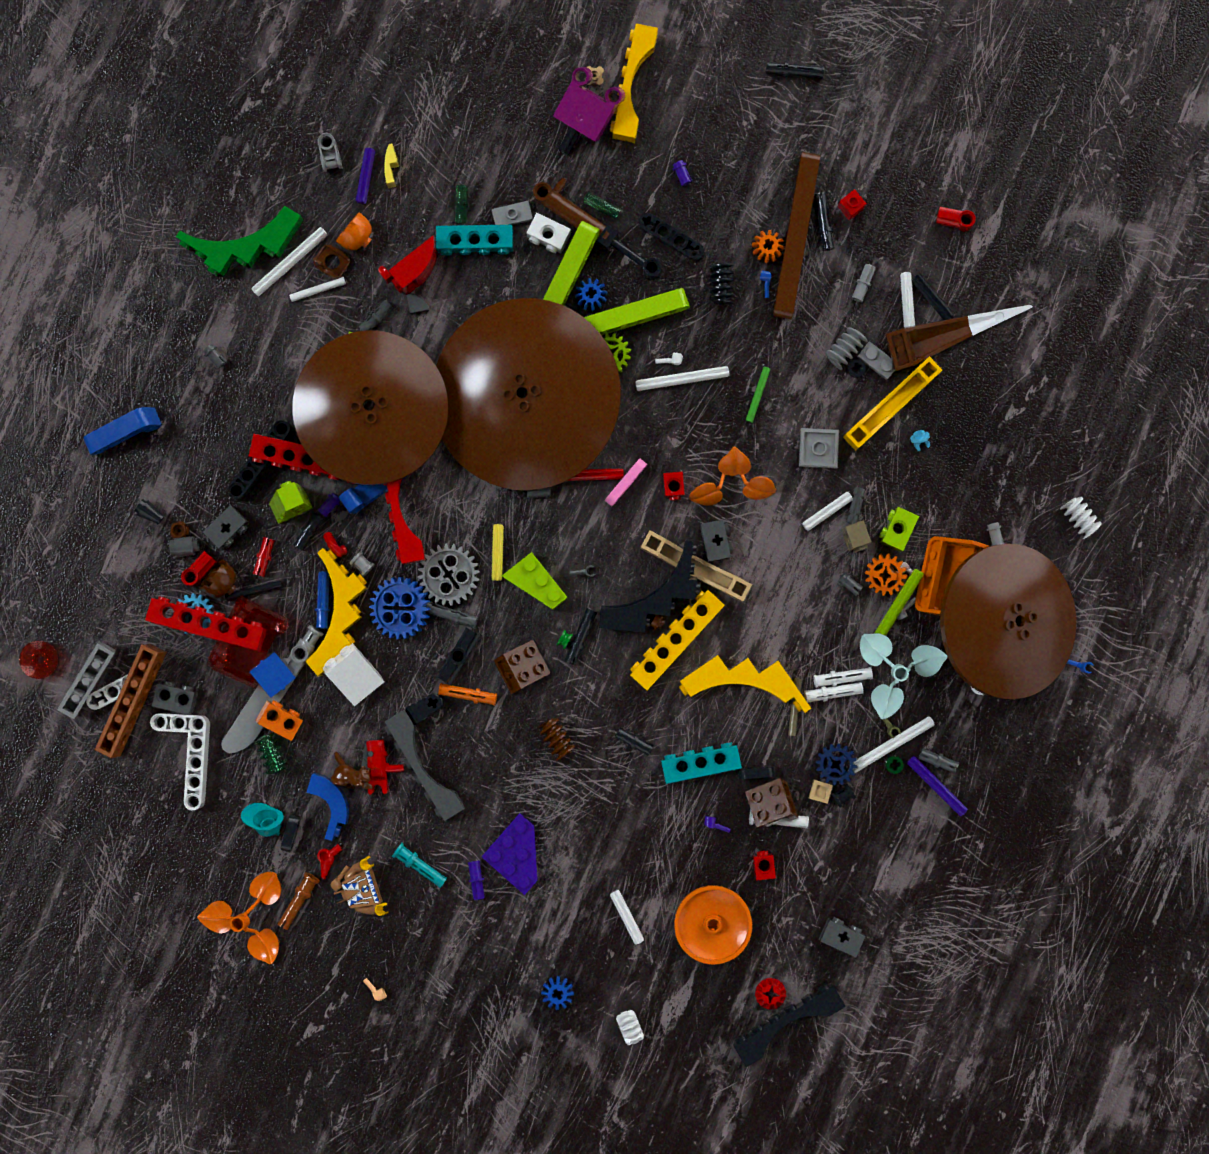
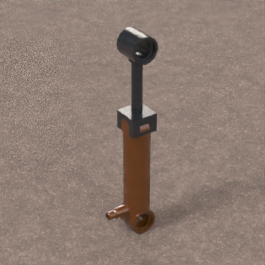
M562 178L554 189L545 182L535 185L533 195L539 205L545 206L575 228H578L582 221L599 228L600 233L596 240L598 246L607 252L613 246L642 266L643 276L648 280H655L660 276L661 263L658 259H643L616 240L618 238L616 230L609 225L605 226L559 194L567 182L565 178ZM541 190H545L548 192V195L546 197H539L538 193ZM654 265L657 271L650 273L647 271V267Z

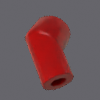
M331 532L323 535L327 546L336 557H342V555L347 554L346 547L344 545L338 546Z

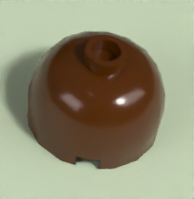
M223 559L217 563L219 567L217 569L212 568L200 584L202 587L199 590L209 597L220 598L225 594L230 595L236 588L234 585L236 581L234 568Z

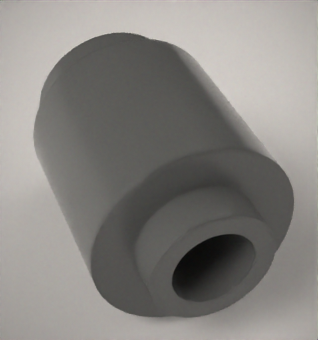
M193 536L174 538V540L169 542L170 554L176 557L194 556L196 551H199L198 540H195Z

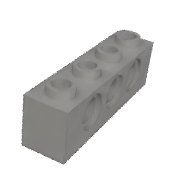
M98 640L59 704L58 711L75 719L113 657L115 649Z

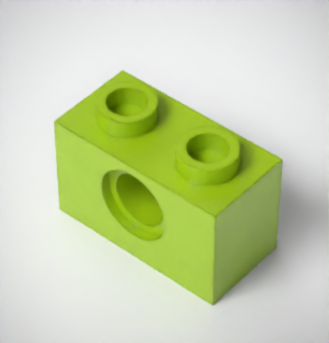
M900 507L891 510L887 518L889 520L887 528L883 527L879 535L882 538L880 543L898 552H903L919 516ZM894 524L901 525V534L893 531Z

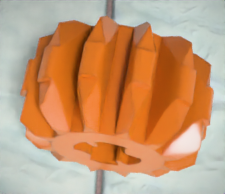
M768 230L767 235L764 231H761V237L755 236L754 240L756 242L752 243V247L756 248L753 254H759L757 258L759 261L764 257L765 263H768L769 258L772 262H775V256L781 257L780 251L784 250V246L780 245L783 239H777L779 235L777 232L772 236L771 230ZM765 243H768V246L772 245L770 250H768V247L764 248Z

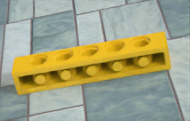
M709 590L706 592L701 591L695 597L697 602L692 607L688 605L682 612L684 616L680 621L675 619L669 626L670 632L667 635L663 633L656 640L658 645L654 649L650 647L643 654L645 659L641 663L637 661L630 669L632 671L630 676L644 689L648 690L725 606ZM699 605L707 608L705 616L697 614L696 609ZM690 619L694 622L692 630L684 628L683 623L685 620ZM674 633L681 636V642L677 645L673 644L670 640L671 635ZM659 648H666L668 650L667 658L661 659L658 657L657 652ZM647 662L655 664L654 672L648 673L645 671L644 666Z

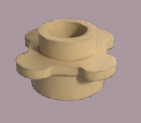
M588 66L587 68L596 77H593L592 81L587 85H602L604 82L602 78L604 69L601 66L597 68Z

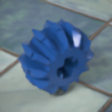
M588 278L587 285L584 281H581L583 288L576 287V291L579 293L575 295V298L580 299L578 301L579 306L585 303L584 310L591 306V310L595 311L594 305H597L600 309L602 308L600 302L606 303V298L603 296L607 295V291L603 290L604 284L598 286V279L593 284L591 283V278ZM589 291H593V294H595L594 298H589Z
M557 976L556 982H554L551 977L549 978L551 985L548 983L543 984L547 990H542L541 994L548 995L543 998V1002L550 1000L549 1008L556 1004L555 1009L559 1010V1004H561L565 1009L567 1007L566 1002L572 1003V999L569 996H573L574 991H569V989L573 985H565L568 980L567 978L560 982V976ZM555 989H557L558 991H563L561 992V997H559L558 995H553Z

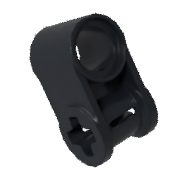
M433 693L408 706L405 710L416 725L439 710L443 705V698L437 693ZM431 698L433 700H438V702L436 703L437 707H435L434 705L431 706L429 704L431 702Z

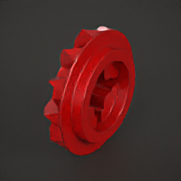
M766 978L757 985L755 997L761 1007L768 1010L777 1009L784 1003L786 989L779 980ZM771 986H773V992L777 995L773 996L769 1002L768 995L764 993L769 992Z

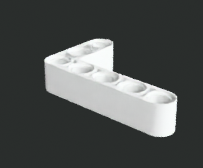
M155 714L150 720V725L154 730L188 733L184 805L191 811L200 809L204 806L206 797L210 721L203 715ZM159 717L165 720L163 727H159L157 724ZM178 718H182L184 721L182 728L176 725ZM197 719H201L203 721L204 725L202 729H198L196 727L195 723ZM197 738L202 741V746L199 749L194 745V741ZM196 757L201 760L199 768L193 765V760ZM193 777H197L200 780L198 787L193 786ZM192 796L198 798L199 803L196 807L191 804Z

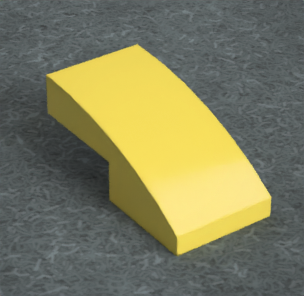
M389 144L385 155V178L388 188L396 187L392 168L399 167L394 146Z

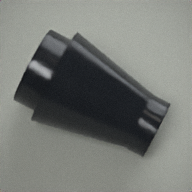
M142 499L134 510L138 513L137 516L152 521L157 525L164 518V515L149 500Z

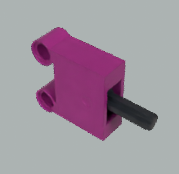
M587 67L574 70L572 81L553 117L570 126L559 147V151L566 155L569 154L580 133L595 142L599 141L617 106L625 99V92L620 87L609 88L605 93V99L583 87V85L590 83L593 78L592 71ZM580 71L586 73V80L584 82L579 79ZM614 90L619 93L617 101L611 98V93Z

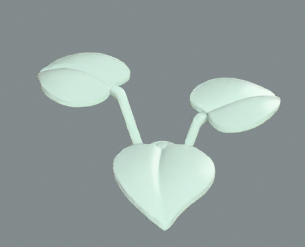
M878 633L863 634L860 640V651L863 659L872 666H878L884 660L892 667L891 675L895 678L890 687L881 684L871 694L872 705L879 717L886 719L901 707L904 700L903 691L900 688H893V686L899 683V681H905L908 678L912 666L915 665V671L919 675L930 677L939 671L947 659V655L934 646L921 645L912 651L911 657L914 662H911L906 668L901 664L894 665L886 658L892 652V643L888 637Z

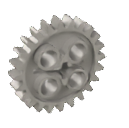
M445 544L444 549L438 545L437 552L430 549L432 555L425 554L427 561L420 562L424 565V568H418L420 572H423V575L418 576V579H423L419 586L426 587L423 593L430 592L428 598L431 599L435 596V603H438L441 599L444 606L447 601H449L450 606H453L454 600L461 604L460 598L467 601L466 594L473 595L471 588L477 589L478 587L474 585V582L480 581V579L475 577L480 571L474 569L478 566V563H472L475 557L468 558L470 552L467 550L462 553V546L456 550L455 544L452 545L451 549H449L448 544ZM450 556L456 558V564L452 567L446 564V560ZM440 560L448 571L454 572L452 577L459 585V589H456L449 578H445L446 573L438 563ZM438 567L441 573L438 577L433 578L431 570ZM460 572L467 574L465 582L458 581L457 576ZM443 584H451L452 589L449 593L442 592Z

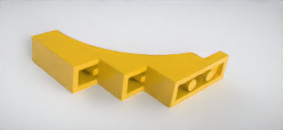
M717 655L682 679L679 686L685 696L689 695L692 697L703 690L719 685H748L772 694L783 703L794 698L795 701L792 703L798 712L802 710L803 713H806L811 709L779 661L758 673L749 658L728 670Z

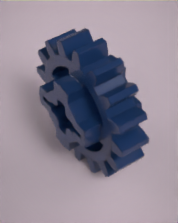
M839 743L836 748L833 744H830L829 750L824 747L823 751L825 753L818 754L821 760L816 761L817 764H820V767L816 770L822 771L820 778L827 777L826 783L832 780L833 785H837L838 781L841 785H844V779L850 782V775L856 776L853 769L858 768L857 765H854L858 758H852L854 751L848 752V746L842 749ZM839 751L844 753V755L838 757L833 752ZM826 757H827V759H828V767H827V768H825V759H826ZM834 760L841 761L840 769L833 767L835 764ZM847 761L850 762V767L848 771L846 769ZM833 772H837L842 777L837 778L831 776L830 774H832Z

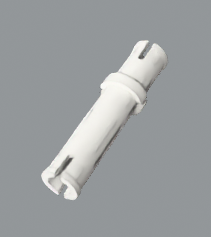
M871 667L836 673L835 671H830V674L814 675L813 679L815 688L827 685L837 686L840 683L873 679Z
M858 682L827 688L821 686V689L804 691V696L807 703L820 700L825 702L828 699L863 694L864 692L862 683Z

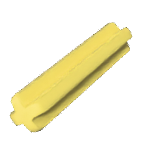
M502 524L493 525L492 580L494 581L502 580L504 529Z

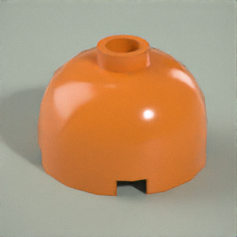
M360 212L357 213L336 239V242L348 250H357L361 246L365 248L372 240L369 238L372 232L370 222Z

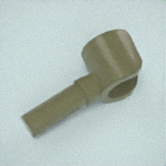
M887 718L882 719L888 728L887 733L890 737L894 738L891 734L893 729H896L901 734L900 729L892 725Z

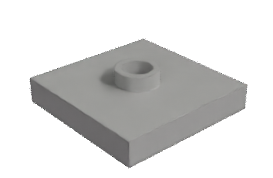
M801 428L799 467L837 469L839 430Z

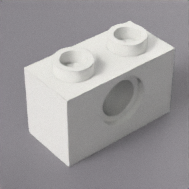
M537 212L527 231V237L530 242L535 245L542 244L552 253H562L571 235L570 228ZM546 231H551L553 236L546 239L543 237V234Z

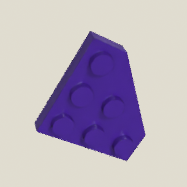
M519 813L482 855V858L524 895L538 881L535 828L527 818Z

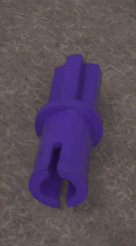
M480 860L468 862L469 882H471L473 899H484L482 882L484 878L481 875Z

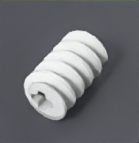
M1075 497L1063 505L1060 510L1067 508L1064 515H1072L1069 522L1076 520V524L1073 527H1081L1078 534L1085 533L1086 535L1083 538L1085 539L1097 531L1102 523L1101 521L1095 522L1097 519L1096 515L1090 516L1092 509L1085 510L1088 506L1087 503L1080 504L1083 497Z

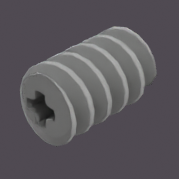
M851 327L847 328V333L841 335L842 339H837V345L833 344L831 346L832 350L826 351L828 359L839 370L843 369L840 363L848 364L845 359L846 357L853 358L851 351L856 354L858 353L856 346L863 347L861 341L868 342L862 333Z

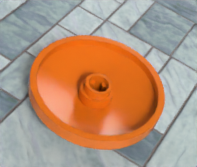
M718 885L703 886L690 892L679 904L674 921L675 934L681 948L693 959L705 964H722L736 958L747 946L752 933V918L744 900L731 889Z

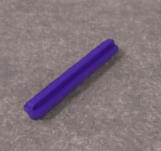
M913 756L908 760L907 764L959 816L967 812L968 809L916 757Z

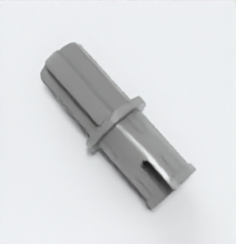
M870 264L864 266L860 279L856 281L857 286L851 297L853 300L863 302L866 291L871 286L870 281L876 269Z

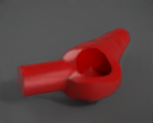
M339 844L331 850L321 849L317 854V858L320 861L322 879L327 877L334 862V856L342 851Z

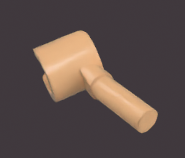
M367 978L363 980L371 990L375 1000L381 1001L387 997L383 988L376 990Z

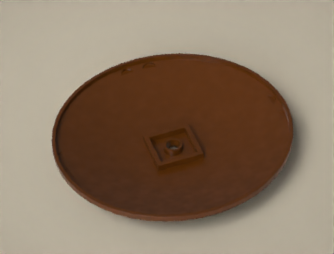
M519 298L488 306L467 319L453 333L437 361L436 367L442 376L448 397V420L442 440L452 456L465 469L490 484L513 490H539L561 484L581 473L595 461L607 445L615 429L621 405V384L614 356L607 342L590 322L572 309L561 304L537 298ZM520 388L527 389L528 394L525 398H519L518 390Z

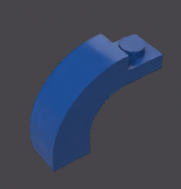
M313 773L307 793L317 795L328 803L331 810V818L324 839L333 841L335 837L340 835L342 826H339V823H348V800L341 787L333 785L330 778Z

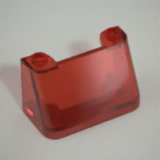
M240 596L235 602L228 618L232 619L235 616L244 619L243 622L251 624V621L263 624L262 628L267 631L261 652L216 641L208 657L207 665L216 672L256 688L259 683L250 674V671L259 665L261 660L264 661L276 635L286 632L289 626V619L246 597ZM228 623L224 625L221 631L222 633L228 632ZM246 628L240 631V638H245L248 635Z

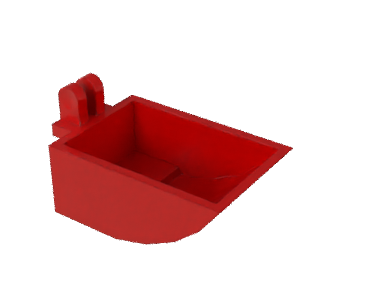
M434 235L390 270H387L384 266L378 268L380 275L387 284L392 281L400 294L404 292L407 296V294H410L423 284L432 273L438 254Z

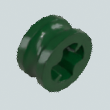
M896 756L889 757L885 762L887 771L893 774L900 773L904 766L901 758ZM894 759H896L897 763L899 762L896 770H892L893 768L889 766V764L893 763Z

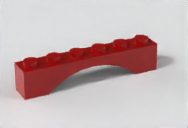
M402 479L383 485H387L388 493H385L386 502L391 504L392 509L389 512L390 523L395 525L392 535L394 542H398L399 547L396 550L397 561H401L405 565L426 560L422 541L408 528L401 512L399 493Z

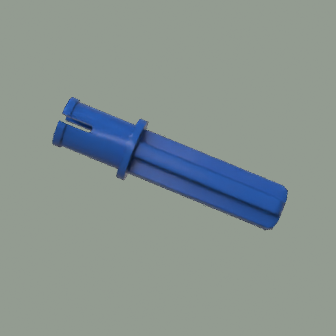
M326 571L318 573L317 609H315L317 611V629H328L330 575Z

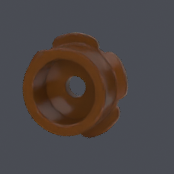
M179 521L171 525L170 534L173 538H182L189 534V528L186 526V523Z
M652 614L649 625L652 627V630L660 629L665 622L663 615Z

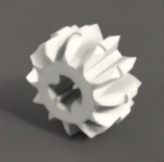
M624 1011L617 1015L616 1020L626 1044H636L643 1040L644 1035L634 1011Z

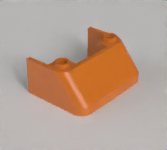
M932 537L928 541L921 571L924 576L919 582L915 599L916 609L924 613L940 616L944 592L956 569L964 560L977 552V549L986 548L988 545L974 540Z

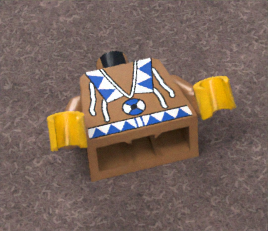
M367 856L360 862L352 865L344 877L345 880L342 882L343 890L334 892V897L337 904L347 901L349 908H354L357 912L382 916L388 914V912L383 910V906H386L387 903H382L381 893L372 869L374 864H368L367 860L371 857Z

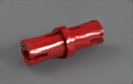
M263 537L260 552L256 555L258 558L252 574H259V576L265 577L268 561H271L272 558L270 555L275 540Z

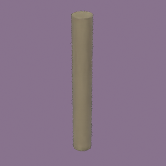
M794 678V684L801 693L802 679ZM793 703L791 705L789 736H796L798 710Z

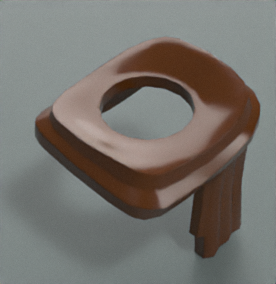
M328 244L324 245L317 256L313 258L315 267L335 280L344 274L350 264V259L344 252ZM329 255H336L339 258L340 264L337 268L330 269L325 265V260Z

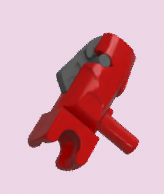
M369 740L365 743L361 767L371 768L369 772L371 780L368 783L373 786V789H368L369 795L374 793L375 785H380L382 793L387 794L389 792L387 773L404 772V764L389 765V763H386L388 754L384 740Z

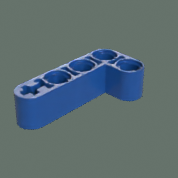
M141 407L85 435L83 439L90 456H94L141 432L156 430L162 426V423L154 407Z
M383 484L358 485L355 488L352 487L346 490L338 498L348 512L353 515L387 492L388 488L387 485Z

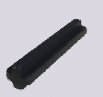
M920 274L912 278V283L943 320L954 317V314Z

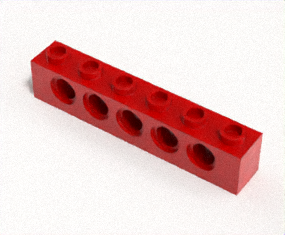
M253 434L249 457H252V461L263 463L264 460L271 461L272 466L282 468L283 464L290 466V470L301 472L303 468L310 470L309 474L320 476L321 473L329 474L328 478L339 480V478L322 469L314 460L311 465H305L302 458L308 453L302 444ZM271 445L275 448L274 456L268 457L264 454L266 446ZM286 450L294 452L293 460L286 461L283 454Z
M158 596V599L151 598L145 621L261 652L267 631L262 628L263 624L251 621V624L243 622L244 619L233 616L232 619L225 618V614L220 612L206 613L207 609L195 606V609L188 608V604L177 601L176 604L169 603L170 599ZM173 609V616L166 618V611ZM187 614L192 615V620L189 623L184 622V617ZM205 619L211 620L208 628H203L202 624ZM228 623V624H229V630H228V632L222 633V632H221V627H222V625ZM246 628L248 635L245 638H240V631Z

